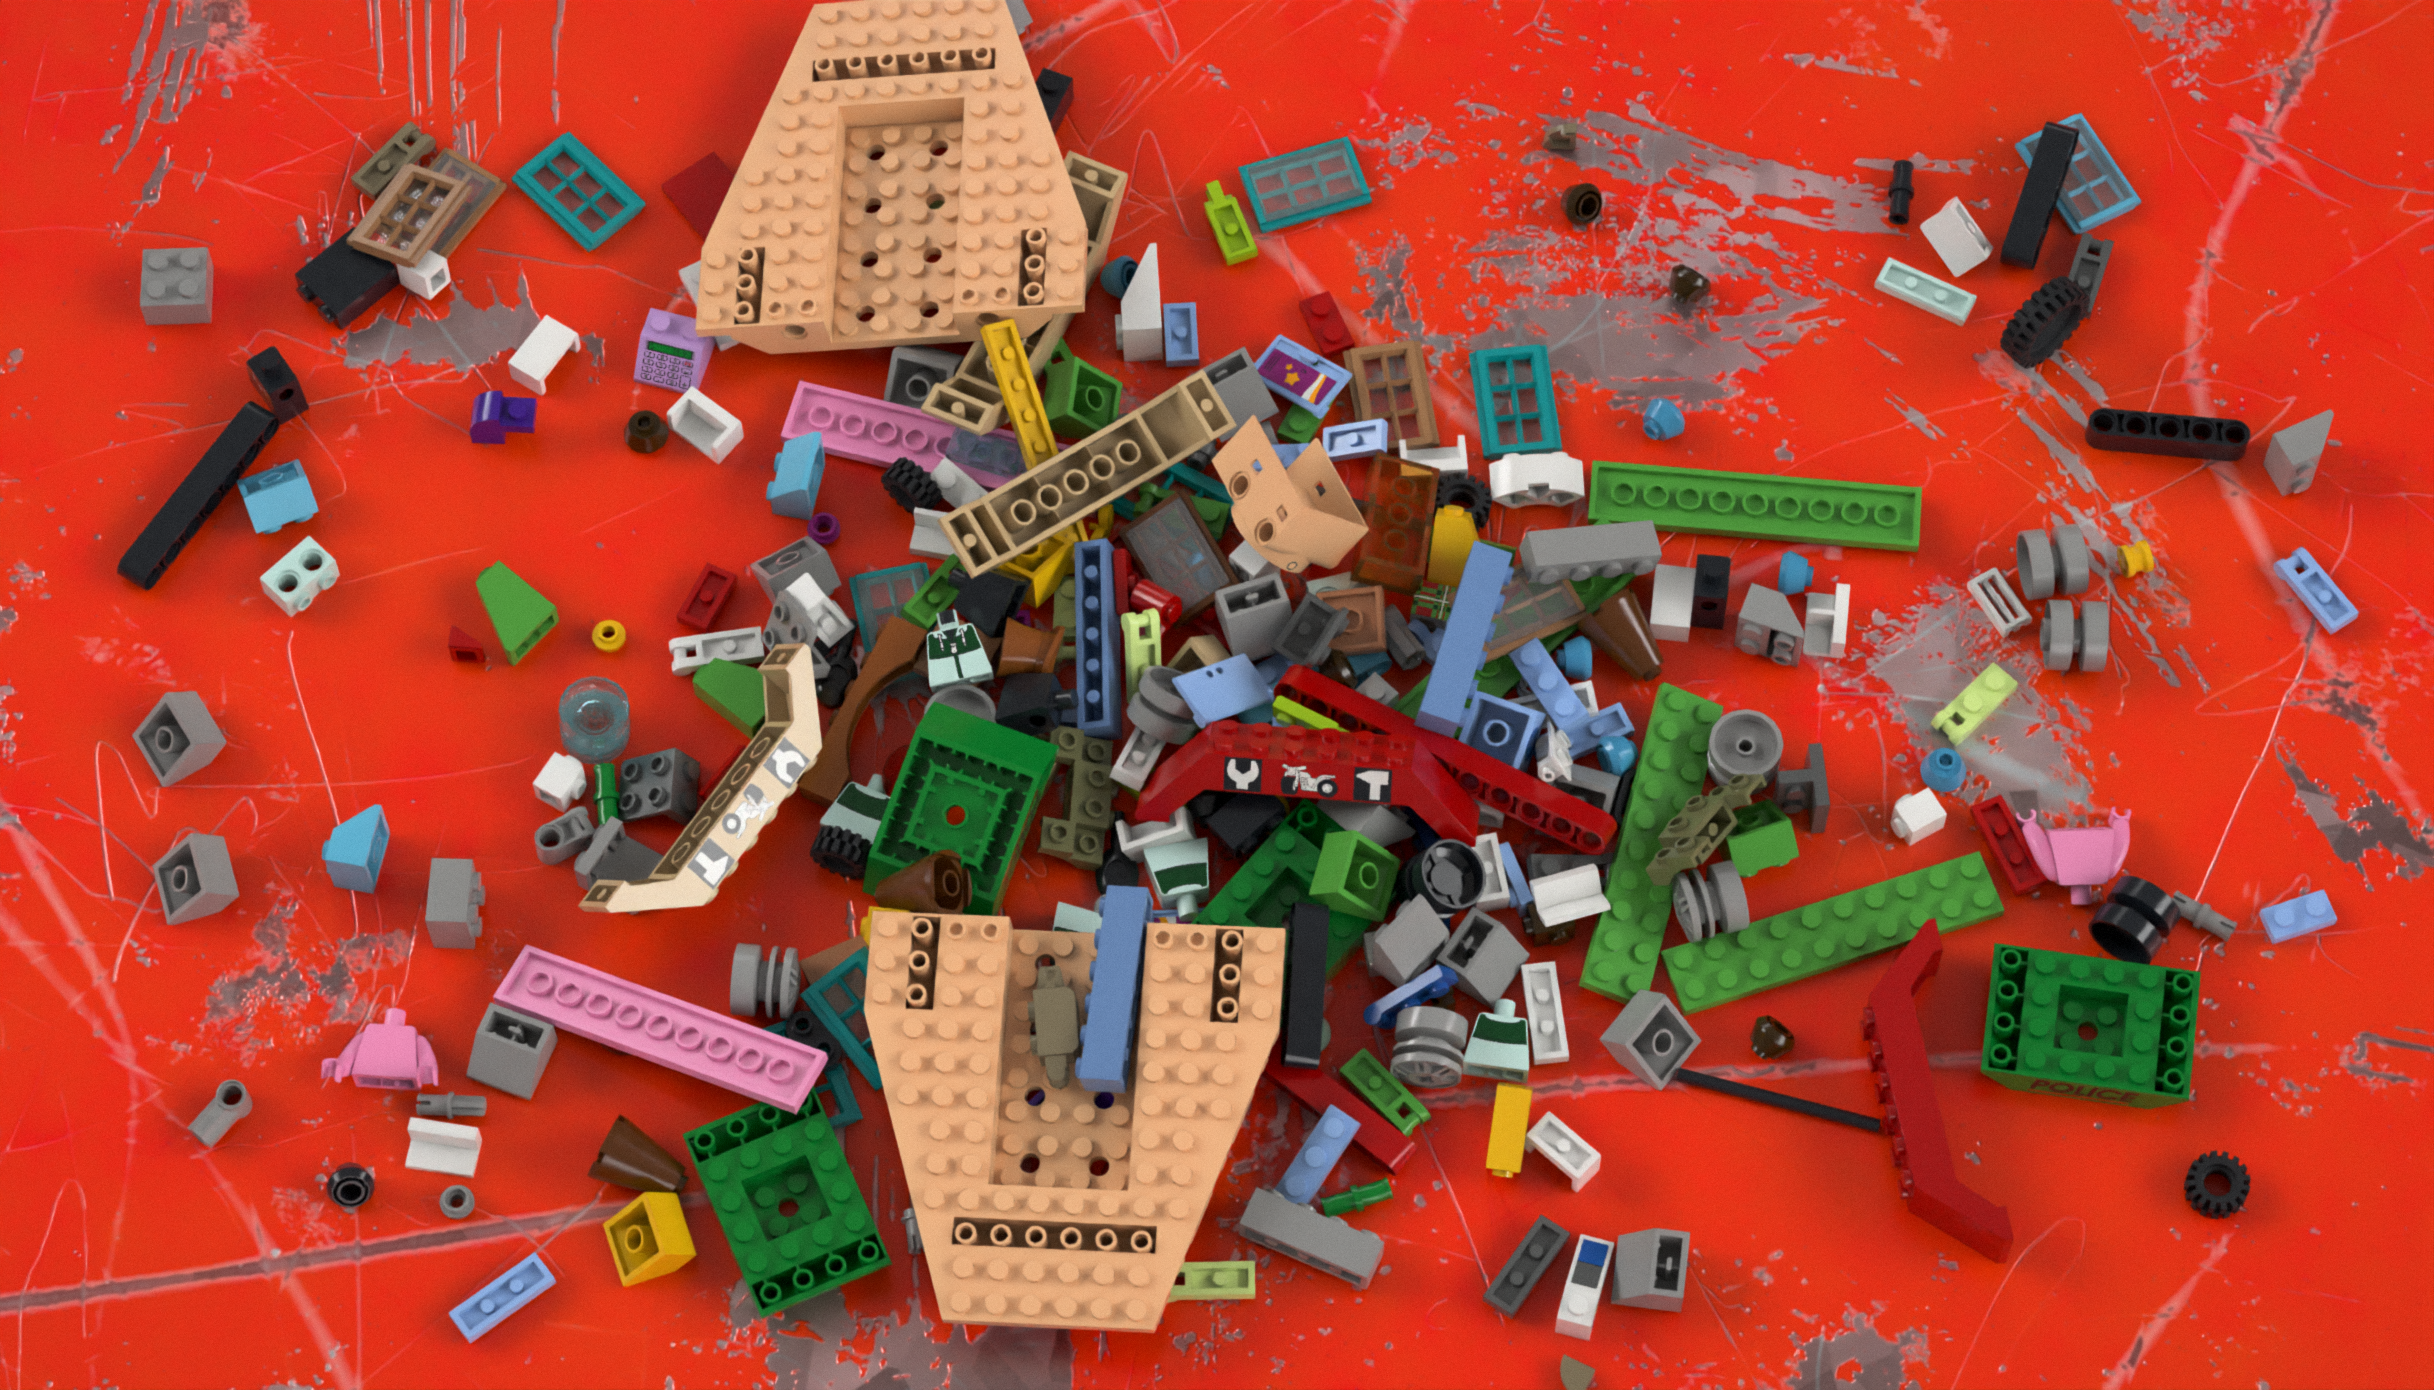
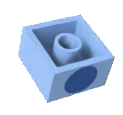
M1476 690L1465 726L1458 741L1527 773L1546 713Z

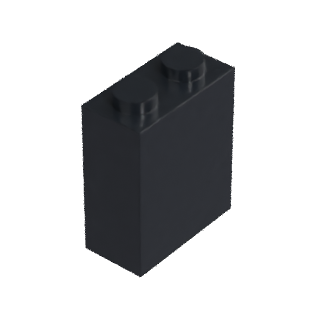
M355 227L295 273L298 284L296 291L307 304L312 302L318 307L317 311L323 320L328 324L333 322L340 330L344 329L400 284L397 269L390 261L353 249V246L347 244V238L354 231Z

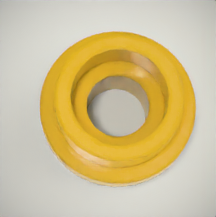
M605 620L596 625L592 638L598 649L611 653L623 646L626 640V633L624 627L619 622ZM606 632L615 633L610 638H606L603 636V634H605Z

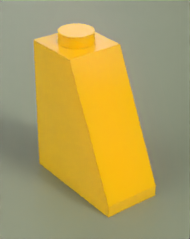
M1445 505L1444 509H1437L1427 577L1429 582L1458 588L1474 540L1480 542L1470 512H1464L1463 507Z
M1499 1082L1497 1085L1486 1168L1493 1169L1492 1175L1513 1178V1172H1521L1533 1094L1532 1086Z

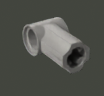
M1392 603L1385 608L1387 650L1403 671L1414 669L1422 663L1423 658L1427 654L1408 629V624L1401 612Z
M237 1080L224 1081L217 1088L216 1097L189 1125L188 1130L205 1146L212 1149L238 1119L244 1118L250 1113L253 1102L245 1086ZM234 1094L242 1095L241 1100L237 1104L227 1105V1100L230 1096Z

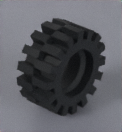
M906 457L898 458L881 476V483L884 484V489L890 492L889 496L897 500L896 503L899 506L902 505L905 511L908 513L911 511L913 516L915 507L932 510L943 498L941 489L937 487L936 481L930 479V474L923 472V468L920 465L916 466L914 461H908Z
M1454 474L1448 475L1447 481L1444 478L1439 480V485L1436 484L1430 507L1431 518H1435L1438 508L1444 509L1445 505H1452L1450 504L1452 501H1463L1472 506V508L1464 509V512L1471 513L1477 533L1480 527L1483 529L1489 519L1492 504L1489 487L1484 488L1485 483L1482 480L1475 483L1476 477L1471 475L1469 480L1464 479L1465 474H1459L1458 479H1455Z
M831 825L822 826L810 850V857H813V861L820 863V867L823 869H830L829 872L833 874L835 872L840 873L841 877L846 878V876H849L850 879H856V877L863 879L865 877L868 855L872 847L870 841L862 839V835L858 833H851L852 830L847 828L842 830L840 826L836 825L834 828Z
M2211 1151L2209 1156L2206 1153L2200 1155L2198 1161L2195 1159L2185 1178L2184 1190H2187L2185 1194L2186 1200H2192L2190 1206L2194 1211L2199 1207L2201 1209L2200 1215L2204 1217L2207 1212L2212 1213L2211 1219H2218L2219 1214H2222L2224 1219L2229 1217L2231 1212L2237 1213L2240 1207L2243 1206L2249 1193L2251 1179L2250 1174H2245L2247 1167L2245 1164L2239 1166L2240 1159L2236 1156L2232 1160L2229 1159L2228 1152L2223 1151L2221 1156H2217V1151ZM2211 1174H2220L2228 1179L2230 1191L2223 1196L2212 1195L2206 1190L2204 1179Z

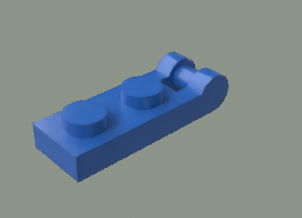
M1437 964L1369 1005L1363 1014L1365 1022L1384 1030L1393 1029L1397 1022V1015L1401 1010L1421 1006L1422 1003L1430 998L1441 997L1449 991L1450 986L1459 982L1454 969Z

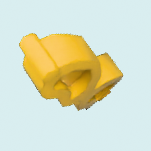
M1108 504L1098 510L1099 524H1089V529L1095 530L1090 540L1107 539L1110 536L1114 518V507L1112 504Z

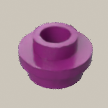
M825 512L813 516L807 526L809 537L820 545L833 543L839 537L841 531L838 519ZM823 527H827L830 529V531L826 533L818 532L819 529Z

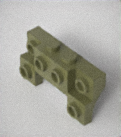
M1059 725L1056 730L1048 733L1050 734L1049 743L1060 746L1055 761L1070 766L1065 778L1062 820L1042 817L1039 825L1041 826V834L1037 852L1064 859L1076 868L1096 872V869L1101 867L1103 861L1105 833L1107 830L1112 829L1115 812L1110 810L1111 799L1113 800L1116 795L1117 781L1109 777L1113 769L1111 766L1113 741L1084 736V730Z
M1741 773L1735 775L1729 780L1728 786H1718L1710 791L1709 796L1696 795L1686 801L1685 807L1667 823L1666 829L1659 835L1658 839L1663 849L1656 853L1655 859L1645 869L1654 886L1670 885L1677 872L1686 868H1696L1698 864L1704 863L1737 825L1738 821L1732 809L1743 805H1750L1752 800L1749 795L1753 790L1767 786L1762 774L1746 775Z

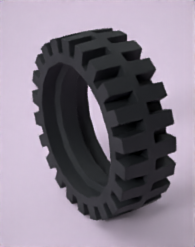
M2059 276L2057 279L2050 280L2049 284L2045 283L2041 286L2039 292L2036 290L2031 295L2029 301L2026 299L2022 304L2021 310H2017L2013 316L2015 318L2008 322L2006 325L2008 328L2003 331V337L2000 340L2001 348L2025 369L2033 368L2037 363H2043L2046 357L2050 358L2054 354L2055 349L2059 350L2063 346V342L2069 340L2072 336L2071 332L2077 330L2080 326L2079 321L2084 319L2086 316L2085 312L2089 309V296L2066 276Z

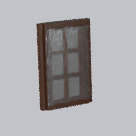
M1184 488L1179 492L1176 491L1119 531L1121 538L1145 579L1155 582L1181 598L1182 614L1172 624L1176 630L1182 626L1184 627L1214 607L1215 591L1241 583Z

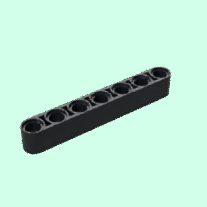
M253 401L246 403L127 550L118 564L117 573L143 590H150L237 483L236 481L241 478L273 438L279 428L280 418Z

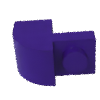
M488 391L476 396L473 400L470 424L472 443L505 444L506 432L534 433L538 405L536 398L503 397L502 391Z

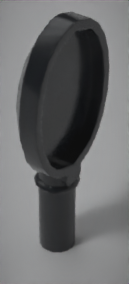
M850 619L855 627L840 639L839 644H837V652L825 659L831 666L828 676L815 679L816 697L827 708L841 707L846 699L844 698V693L851 680L856 681L858 677L856 663L849 656L858 622L854 619Z
M1114 811L1115 818L1110 839L1111 848L1103 853L1102 865L1096 869V886L1101 896L1106 894L1107 885L1138 886L1139 872L1137 863L1122 852L1115 822L1120 820L1125 822V813L1123 811Z

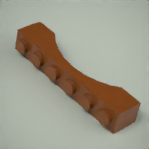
M891 615L887 624H881L875 637L877 643L872 652L867 651L860 663V674L856 681L851 680L844 693V698L846 699L840 709L836 708L833 711L829 720L830 728L825 738L821 736L822 749L816 755L818 758L817 762L809 771L803 773L797 781L803 798L829 809L848 783L853 782L850 771V749L853 734L860 717L870 702L885 687L900 677L914 672L913 667L927 643V630L894 615Z

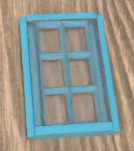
M2082 113L2074 114L2058 122V124L2079 129L2076 149L2055 207L2074 236L2089 231L2140 205L2141 199ZM2043 130L2015 144V149L2029 169Z

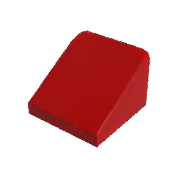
M451 625L448 648L452 660L457 662L485 663L486 657L482 644L456 626Z

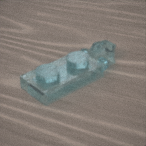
M956 427L945 452L949 460L1008 478V475L1015 476L1017 472L1023 474L1027 472L1019 444L987 434L978 436Z

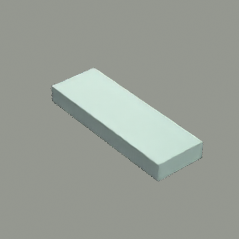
M1888 257L1874 284V288L1959 326L1964 325L1977 298L1974 294Z

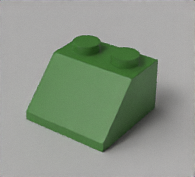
M1076 356L1049 366L1043 407L1051 430L1066 438L1085 439L1114 423L1118 416L1123 383Z
M1770 799L1733 810L1732 812L1738 823L1717 846L1723 862L1731 860L1735 864L1739 876L1742 878L1754 876L1758 873V870L1770 866L1780 867L1786 865L1790 859L1799 857L1791 819Z
M1356 830L1326 833L1309 896L1324 905H1328L1331 910L1382 922L1384 921L1401 859Z

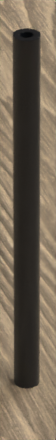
M1679 1068L1676 1078L1678 1082L1877 1133L1881 1119L1683 1068Z

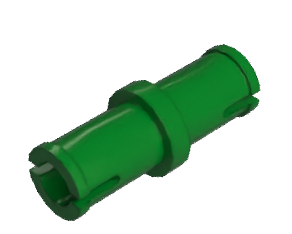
M601 763L593 767L596 793L593 795V803L597 805L599 825H605L610 816L618 819L617 804L620 801V794L616 791L615 766L611 763Z
M1385 1177L1382 1180L1357 1187L1355 1184L1349 1186L1350 1190L1320 1198L1325 1216L1329 1218L1330 1216H1338L1357 1210V1213L1362 1212L1366 1206L1387 1199H1393V1194L1388 1179Z

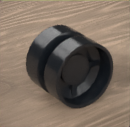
M1455 839L1440 840L1409 858L1402 864L1396 876V893L1400 904L1402 905L1406 900L1412 901L1420 893L1425 897L1442 922L1476 903L1482 896L1486 885V872L1479 855L1469 845Z
M2122 876L2109 893L2107 903L2099 908L2089 923L2088 928L2097 944L2112 956L2121 961L2149 965L2163 944L2162 939L2169 936L2181 918V912L2174 900L2156 885L2135 876Z

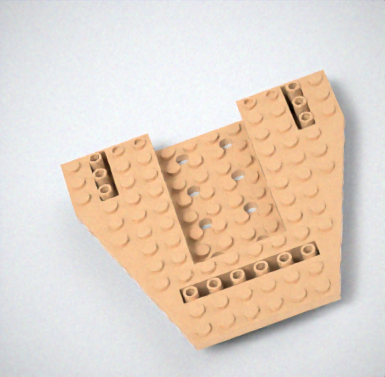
M863 0L814 4L702 247L695 327L698 337L730 335L736 341L769 354L983 341L980 332L983 326L1009 319H1014L1020 338H1027L1053 318V314L1085 312L1088 228L1005 0ZM943 147L948 149L941 156L932 155V153L938 148ZM876 152L885 153L879 160L869 159ZM935 201L945 202L939 209L929 208ZM872 205L881 206V208L876 213L871 214L866 212V210ZM939 254L942 256L935 263L926 262L927 258L931 255ZM874 258L878 260L872 267L862 266L868 259ZM934 308L939 310L933 317L927 318L923 316L924 312L928 309ZM865 313L875 314L869 321H859V318Z
M872 911L864 1013L943 1323L1155 1333L1170 1297V1291L1178 1272L1180 1273L1185 1255L1190 1244L1193 1242L1213 1194L1215 1183L1220 1171L1222 1172L1230 1147L1235 1141L1253 1098L1255 1087L1268 1062V1056L1273 1044H1275L1280 1033L1286 943L1285 928L1147 922L1144 971L1126 1093L1110 1092L1114 1096L1112 1106L1107 1109H1100L1095 1105V1099L1100 1095V1092L1085 1091L1079 1078H1076L1075 1075L1076 1063H1069L1070 1076L1068 1077L1070 1080L1065 1089L1056 1090V1088L1050 1085L1048 1075L1046 1074V1066H1041L1038 1055L1032 1056L1030 1035L1035 1022L1030 1023L1028 1016V1002L1034 1001L1033 990H1036L1038 986L1039 971L1036 969L1037 963L1043 958H1050L1055 961V965L1060 966L1064 985L1075 992L1079 1008L1080 1031L1082 1025H1087L1088 1014L1085 1012V998L1087 993L1092 992L1093 985L1089 975L1090 964L1092 961H1096L1098 951L1094 946L1095 933L1013 929L1010 917ZM1033 1090H1043L1045 1093L1044 1101L1038 1106H1031L1026 1102L1027 1095ZM1028 1157H1035L1040 1161L1039 1168L1033 1173H1026L1021 1170L1022 1161ZM1097 1160L1106 1161L1109 1164L1108 1172L1103 1176H1094L1090 1172V1166L1093 1162Z

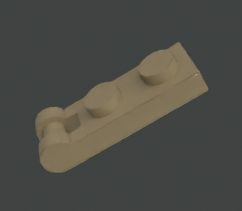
M407 122L351 177L352 185L376 202L404 163L408 165L409 163L415 164L423 155L429 154L435 147L436 139L427 133L422 134L420 128L413 122ZM413 142L414 144L409 147L406 143Z

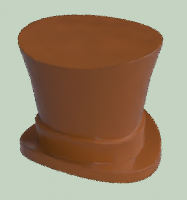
M1007 617L995 677H1006L1007 674L1014 673L1054 674V664L1062 643L1065 627L1056 626L1051 632H1042Z

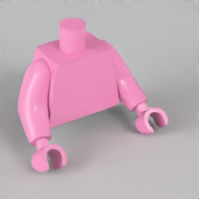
M2112 807L2108 818L2110 827L2045 829L2044 833L2036 823V811L2033 809L2030 810V819H2022L2019 812L2016 813V822L2042 873L2050 881H2055L2058 885H2071V904L2085 905L2092 904L2091 884H2107L2108 879L2115 877L2125 860L2130 844L2128 823L2132 813L2130 809H2126L2124 816H2119L2115 812L2116 807Z
M397 1008L386 1010L384 1024H368L365 1031L357 1034L337 1059L327 1058L322 1061L321 1079L331 1076L334 1077L335 1082L340 1083L342 1077L352 1075L356 1087L421 1091V1087L425 1083H434V1086L439 1085L438 1065L429 1042L424 1036L418 1035L415 1027L404 1026L406 1012Z

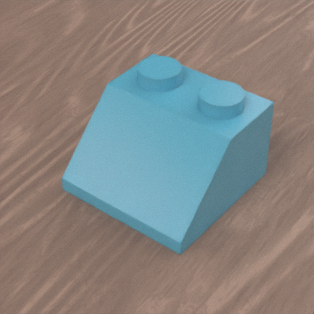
M812 432L787 440L784 443L782 453L777 452L774 461V472H777L774 482H769L766 493V500L771 502L772 514L811 520L826 464L821 432Z
M299 459L236 481L256 534L263 532V534L276 532L282 528V524L291 521L295 523L304 522L312 518L313 513L319 512Z
M374 804L335 827L330 840H325L322 848V860H325L327 873L330 874L334 887L374 894L391 834L382 805Z

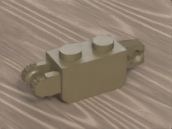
M1060 966L1039 967L1038 986L1036 990H1033L1034 1001L1028 1002L1029 1022H1035L1036 1034L1030 1035L1032 1056L1038 1055L1041 1066H1046V1074L1048 1075L1050 1085L1056 1088V1090H1061L1062 1088L1065 1089L1070 1080L1068 1077L1070 1076L1069 1063H1076L1077 1058L1082 1056L1079 1008L1075 992L1064 985Z

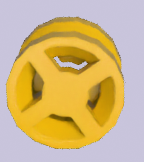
M2146 540L2137 541L2131 547L2127 545L2117 547L2118 563L2124 577H2132L2139 571L2144 573L2153 571V556Z

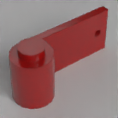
M1149 579L1139 582L1131 594L1130 605L1136 611V615L1142 614L1144 610L1155 608L1158 611L1162 642L1172 624L1182 614L1181 598ZM1145 627L1139 628V636L1145 635ZM1123 631L1120 636V667L1123 669L1121 671V680L1126 683L1125 637Z

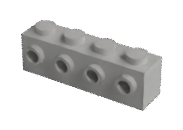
M1653 520L1528 531L1519 546L1528 583L1540 582L1542 584H1550L1563 579L1581 581L1594 576L1613 578L1626 573L1644 575L1655 569L1662 556Z
M1256 1187L1239 1222L1240 1236L1367 1290L1384 1254V1241H1381L1377 1234L1365 1229L1361 1230V1232L1348 1226L1346 1221L1339 1217L1330 1216L1328 1218L1318 1214L1315 1208L1306 1203L1298 1202L1295 1204L1290 1202L1276 1190L1269 1188L1262 1190Z

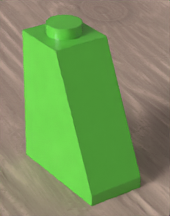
M499 560L492 567L485 568L479 574L475 583L480 600L508 662L515 666L559 622L556 606Z
M714 658L708 665H702L696 671L692 680L695 695L752 740L766 722L763 675L757 671V668Z

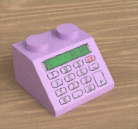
M650 308L640 335L634 382L685 394L691 386L699 390L716 343L715 336L698 337L695 331V318Z

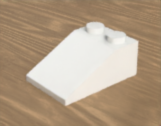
M1156 243L1149 244L1121 300V314L1115 315L1117 350H1123L1124 362L1163 360Z

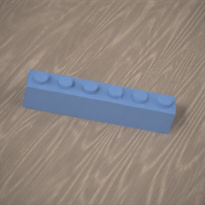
M1106 538L1075 542L1077 694L1079 698L1077 729L1084 730V736L1108 741L1122 739L1120 617L1116 614L1112 554L1116 549Z
M1474 540L1414 723L1415 726L1453 738L1457 727L1464 728L1470 709L1464 707L1467 698L1473 699L1479 680L1473 679L1476 670L1482 671L1488 652L1482 650L1485 641L1491 642L1497 624L1491 622L1494 613L1500 614L1506 597L1500 594L1502 585L1509 586L1514 572V567L1509 566L1513 553Z
M1107 885L1106 897H1101L1099 916L1102 918L1101 929H1096L1094 946L1098 950L1096 961L1091 962L1089 973L1090 981L1093 982L1092 992L1087 993L1085 998V1012L1088 1014L1087 1025H1082L1080 1031V1044L1083 1046L1082 1058H1077L1075 1065L1076 1078H1079L1085 1091L1126 1093L1144 971L1147 922L1151 923L1154 902L1148 887Z

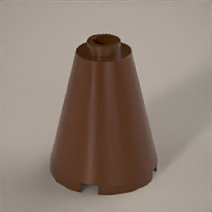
M1626 588L1600 604L1601 608L1593 615L1590 612L1578 623L1577 627L1636 681L1644 679L1648 683L1663 672L1660 668L1664 663L1663 657L1636 593L1632 588L1629 590Z
M939 850L880 880L875 890V900L882 908L909 910L910 913L964 914L962 913L963 908L970 905L972 898L971 875L968 868L962 869L958 861L962 858L958 853L952 850Z
M621 1114L610 1129L599 1150L596 1162H593L587 1175L595 1180L641 1192L677 1193L678 1196L689 1178L683 1175L686 1168Z

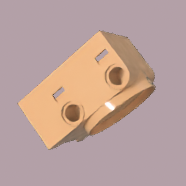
M1252 415L1211 460L1234 501L1231 514L1239 532L1261 556L1283 570L1299 573L1304 571L1310 563L1332 569L1339 564L1341 559L1369 531L1368 526L1318 438H1315L1285 470L1255 415ZM1256 460L1259 461L1262 467L1260 472L1255 471L1253 467ZM1320 482L1326 491L1322 496L1319 495L1316 489Z

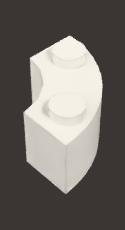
M1566 452L1527 455L1509 453L1504 455L1502 460L1489 464L1492 500L1512 509L1535 504L1552 505L1561 508L1585 496L1582 461L1568 457Z

